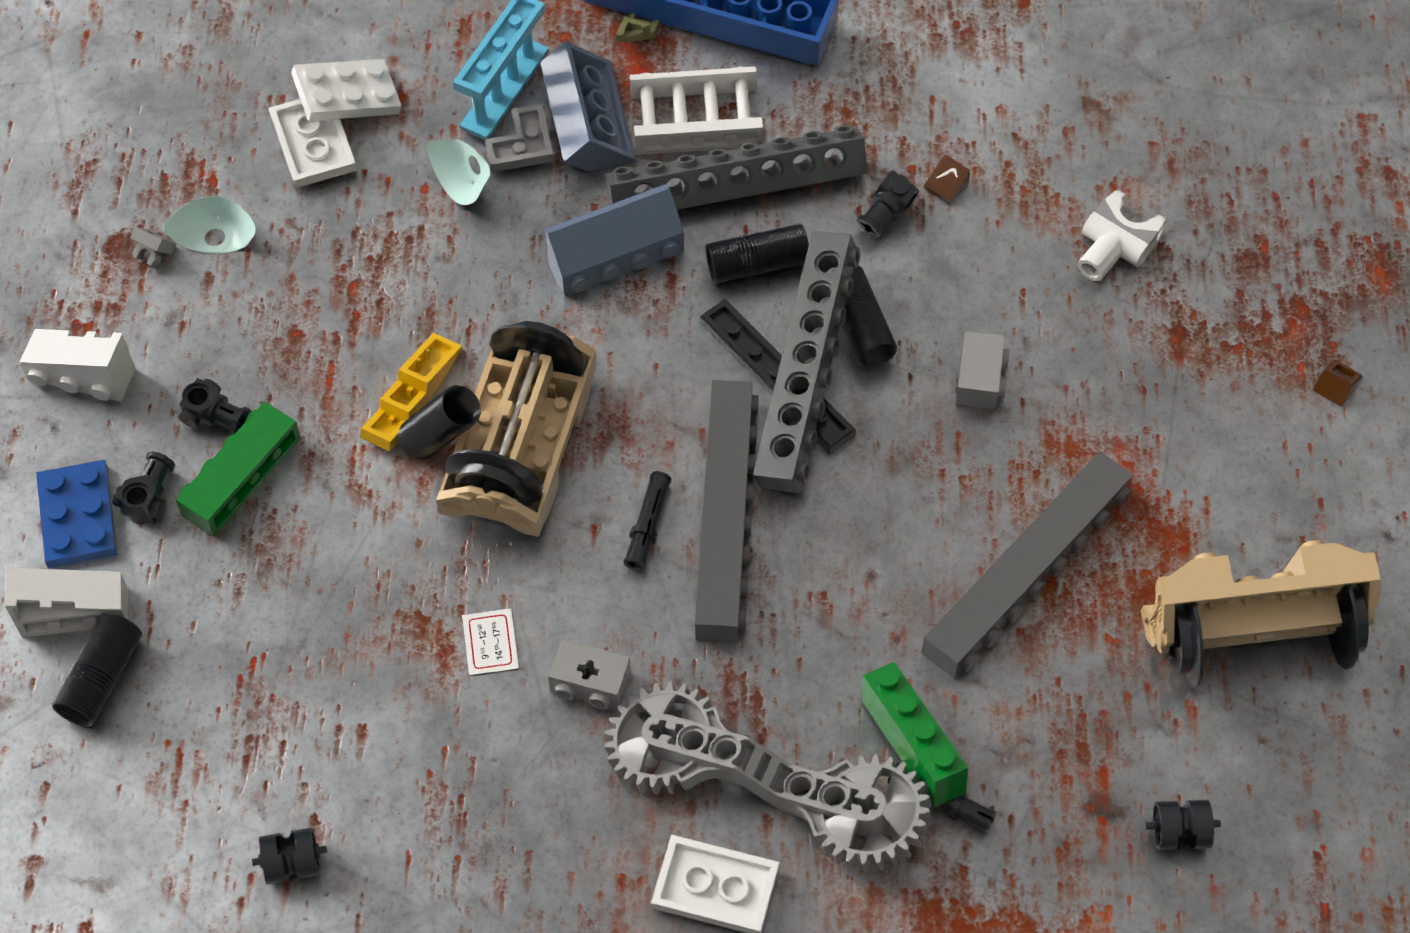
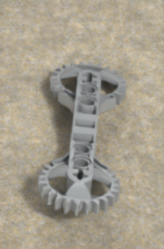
M672 682L667 684L664 691H661L659 685L654 683L653 693L650 694L644 688H640L641 698L636 700L630 695L627 696L630 706L626 708L618 705L616 708L620 718H609L613 729L605 731L609 741L604 744V748L609 755L607 759L611 767L614 768L618 778H624L628 787L631 788L636 784L640 792L644 793L651 786L654 794L658 795L662 786H666L669 793L673 794L674 786L677 783L686 791L702 781L713 778L741 785L783 813L804 818L810 825L817 844H822L825 854L833 853L837 864L846 858L847 865L851 870H853L858 862H861L864 872H868L871 863L876 862L879 870L883 871L884 861L888 859L893 865L897 866V855L901 853L905 857L910 858L911 853L908 848L910 844L921 847L922 843L918 834H929L925 822L932 820L930 809H928L932 806L929 795H926L928 793L924 782H920L916 771L909 773L905 762L896 767L891 756L884 764H881L877 754L874 755L872 762L866 764L863 756H859L858 766L854 767L847 759L830 769L819 772L789 764L750 737L726 730L716 707H712L708 697L702 698L698 689L690 693L687 685L682 684L678 691H676ZM673 703L684 704L681 718L667 714ZM644 710L651 716L645 723L638 716ZM701 745L698 749L691 750L694 746ZM649 751L654 759L661 762L654 774L642 773ZM735 754L732 758L723 760L726 756ZM880 776L891 777L886 797L880 790L874 788ZM810 790L806 795L797 796L801 791ZM836 800H844L837 806H830ZM890 827L900 836V839L895 843H892L884 835ZM855 834L869 837L861 851L851 849Z

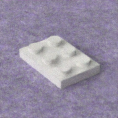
M384 59L293 65L292 76L308 121L395 115L400 113L402 105Z
M301 99L269 108L270 116L295 188L357 171L356 162L340 119L308 121Z
M671 835L651 901V908L745 933H761L778 874L779 862Z

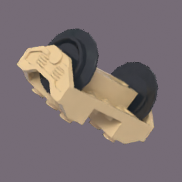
M523 321L501 326L492 333L490 341L491 350L475 392L481 404V415L471 428L459 436L454 452L447 457L445 464L446 474L436 503L438 513L455 518L474 515L504 522L523 534L539 537L541 529L550 514L559 487L558 469L573 426L579 427L588 402L597 366L596 350L575 336L566 335L547 324ZM518 422H521L520 428L517 429Z
M1322 540L1303 543L1283 572L1274 574L1271 578L1258 580L1257 576H1245L1234 582L1228 555L1216 556V553L1213 552L1202 553L1195 556L1194 559H1191L1170 576H1163L1157 579L1155 604L1144 605L1141 609L1145 637L1152 648H1157L1160 654L1167 653L1172 670L1176 674H1184L1186 681L1192 688L1200 686L1203 678L1204 649L1328 635L1332 652L1338 664L1346 670L1355 666L1358 653L1365 651L1368 645L1369 625L1374 624L1375 608L1379 605L1381 578L1375 552L1362 553L1338 543L1323 544Z

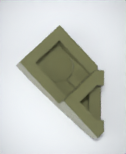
M630 13L629 17L623 18L616 33V41L633 42L654 39L661 23L659 20L653 19L651 21Z

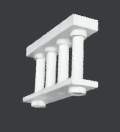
M740 66L726 69L630 75L631 100L641 99L643 125L634 126L636 155L736 149L747 143L763 144L762 117L751 118L748 92L756 91V67ZM736 93L738 119L719 120L717 94ZM704 95L707 121H687L685 96ZM673 97L675 123L656 124L654 98Z

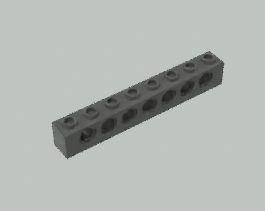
M843 125L835 128V131L825 133L811 131L805 133L803 137L793 139L779 137L772 140L771 143L761 145L747 143L739 149L729 151L726 149H715L702 156L683 155L678 157L677 160L670 162L651 161L646 163L645 166L638 168L619 167L611 173H606L605 176L610 205L640 194L634 192L639 185H649L644 191L646 192L667 184L671 179L679 178L680 181L676 186L669 187L676 209L679 210L868 174L863 135L857 127ZM837 149L833 156L824 157L828 150ZM798 155H806L802 162L793 163ZM775 161L770 168L761 169L765 162ZM738 166L743 167L742 171L739 174L730 175V172L733 168ZM703 173H712L709 179L705 181L698 180Z
M812 231L753 473L761 489L801 493L803 482H807L809 478L810 463L808 460L811 450H815L817 445L816 426L818 419H822L824 415L825 402L823 397L825 388H829L832 381V370L830 368L832 358H836L839 352L838 333L840 327H844L846 322L845 303L847 297H851L853 292L852 274L854 267H858L860 262V249L856 246L851 234ZM836 268L833 272L826 273L829 269ZM830 297L826 302L819 303L823 298ZM823 327L819 332L812 333L816 328ZM816 357L811 363L804 364L809 358ZM808 388L805 393L797 395L799 390ZM801 418L799 423L789 426L793 420ZM787 450H794L789 456L782 457L783 453Z

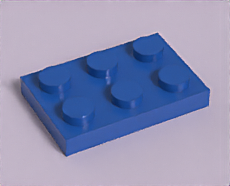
M105 460L36 472L44 559L47 567L51 568L118 555L108 466Z

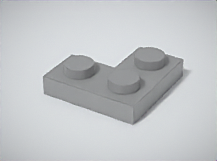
M543 104L511 109L515 134L485 139L491 172L554 162Z

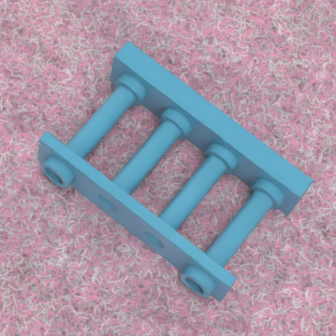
M511 0L454 79V90L470 96L473 105L459 125L461 130L484 140L489 139L540 66V62L549 53V47L534 42L532 38L533 28L545 13L544 2L539 0Z

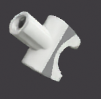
M1116 190L1099 204L1089 216L1082 229V234L1093 240L1094 244L1078 261V268L1086 278L1092 281H1101L1120 257L1138 268L1152 253L1167 224V219L1158 214L1155 218H1150L1142 223L1127 220L1121 213L1127 200V195Z

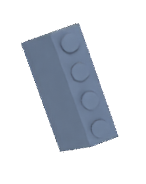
M564 41L540 62L564 162L585 171L633 163L636 158L611 61Z
M668 184L545 229L549 267L564 296L574 292H582L589 286L603 281L614 280L621 274L643 269L650 263L664 258H672L684 251V231Z

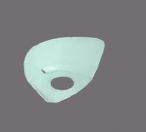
M446 139L427 142L426 150L431 165L443 189L460 205H469L475 202L491 175L488 163L473 147L461 140ZM470 156H474L480 165V174H476L472 170L469 162Z
M218 196L201 197L185 204L174 212L163 225L164 233L180 246L192 251L213 254L235 252L246 247L256 232L253 220L240 205L230 199ZM215 229L223 231L225 240L220 245L211 246L205 242V236L209 231Z

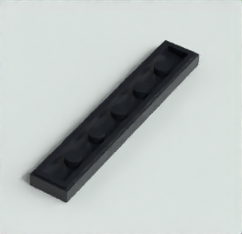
M726 299L722 300L700 316V323L773 395L782 355ZM808 388L799 390L797 395L805 393ZM823 397L825 410L822 419H818L817 442L829 454H832L856 436V429ZM801 418L795 420L799 423Z

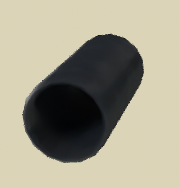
M799 223L789 227L783 226V228L771 229L770 231L764 230V232L761 231L760 233H751L750 235L747 234L738 238L732 237V239L707 243L705 245V252L711 279L714 284L723 283V281L729 282L733 279L747 278V276L751 277V275L755 276V274L761 275L762 273L774 272V270L777 272V270L780 271L784 268L802 266L805 263L809 242L804 226Z
M858 265L853 270V292L851 297L846 299V322L842 329L859 366L872 368L880 366L893 358L898 346L874 296L875 294L871 289L863 268Z
M454 385L448 387L400 426L398 438L402 449L407 455L415 459L424 460L433 456L479 420L481 404L478 397L472 390L464 386Z
M106 612L101 614L86 644H84L80 651L81 653L75 660L74 666L71 667L69 674H67L64 684L60 687L59 693H57L53 703H51L53 710L72 723L84 727L93 726L102 707H104L108 700L107 698H109L108 695L113 691L114 684L118 682L119 676L123 672L122 670L126 667L127 661H129L132 652H134L137 643L142 637L140 628L132 621L118 614Z

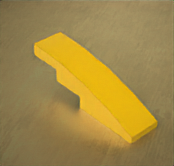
M432 333L398 370V380L380 398L379 409L361 428L360 438L390 452L399 441L398 432L400 426L428 404L460 354L462 345Z

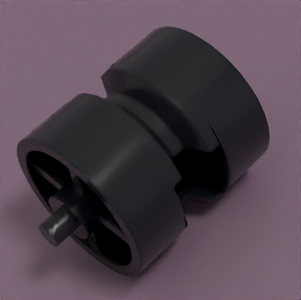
M1209 800L1186 801L1184 806H1180L1177 801H1155L1152 822L1145 823V829L1152 830L1154 833L1157 850L1180 849L1183 843L1189 849L1212 848L1214 828L1221 827V821L1213 819Z
M312 827L292 830L289 837H284L281 833L260 836L259 858L252 859V865H260V868L263 869L267 885L288 881L292 874H295L298 879L320 875L319 858H321V854L328 853L327 846L319 847V843H316Z

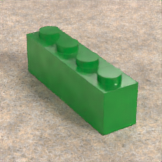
M265 401L257 410L251 411L242 427L225 440L222 449L215 457L204 463L198 476L180 490L176 502L182 517L214 537L301 439L297 422Z
M890 663L864 674L862 680L863 704L901 760L907 764L909 772L916 771L920 782L925 783L928 791L926 795H929L932 806L937 807L966 794L968 766L896 663Z

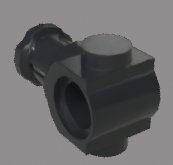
M892 170L879 185L872 197L874 204L865 215H860L856 219L857 223L866 233L879 238L882 235V228L890 218L896 219L901 217L914 202L919 189L909 183L905 176L899 175Z
M197 378L195 382L187 385L182 392V401L179 403L182 412L179 415V419L191 428L200 427L205 429L219 424L230 429L231 433L235 434L244 424L251 409L247 407L239 408L228 403V398L220 394L221 387L210 379L202 380Z
M151 451L145 456L146 464L141 474L134 475L132 478L125 480L122 486L117 487L113 495V505L120 507L122 514L128 516L136 524H155L156 520L163 516L166 509V500L161 499L165 492L162 484L168 473L173 472L175 469L173 460L162 453ZM145 500L139 505H134L138 501Z

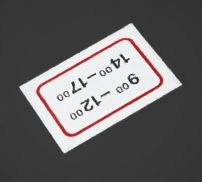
M511 608L462 615L469 675L519 669Z

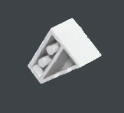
M34 330L20 360L27 380L39 386L48 384L60 387L69 393L81 392L90 394L103 401L109 399L122 401L136 370L123 333L113 332L111 338H100L97 332L87 331L85 337L71 336L72 333L69 330Z
M5 567V607L21 637L92 630L96 626L101 614L105 612L118 614L128 619V587L121 572Z

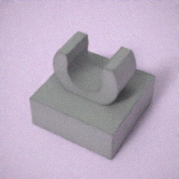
M139 227L134 228L130 239L140 243L134 248L133 257L142 260L145 252L149 251L150 257L147 264L157 266L160 263L161 253L172 255L177 244L151 230Z

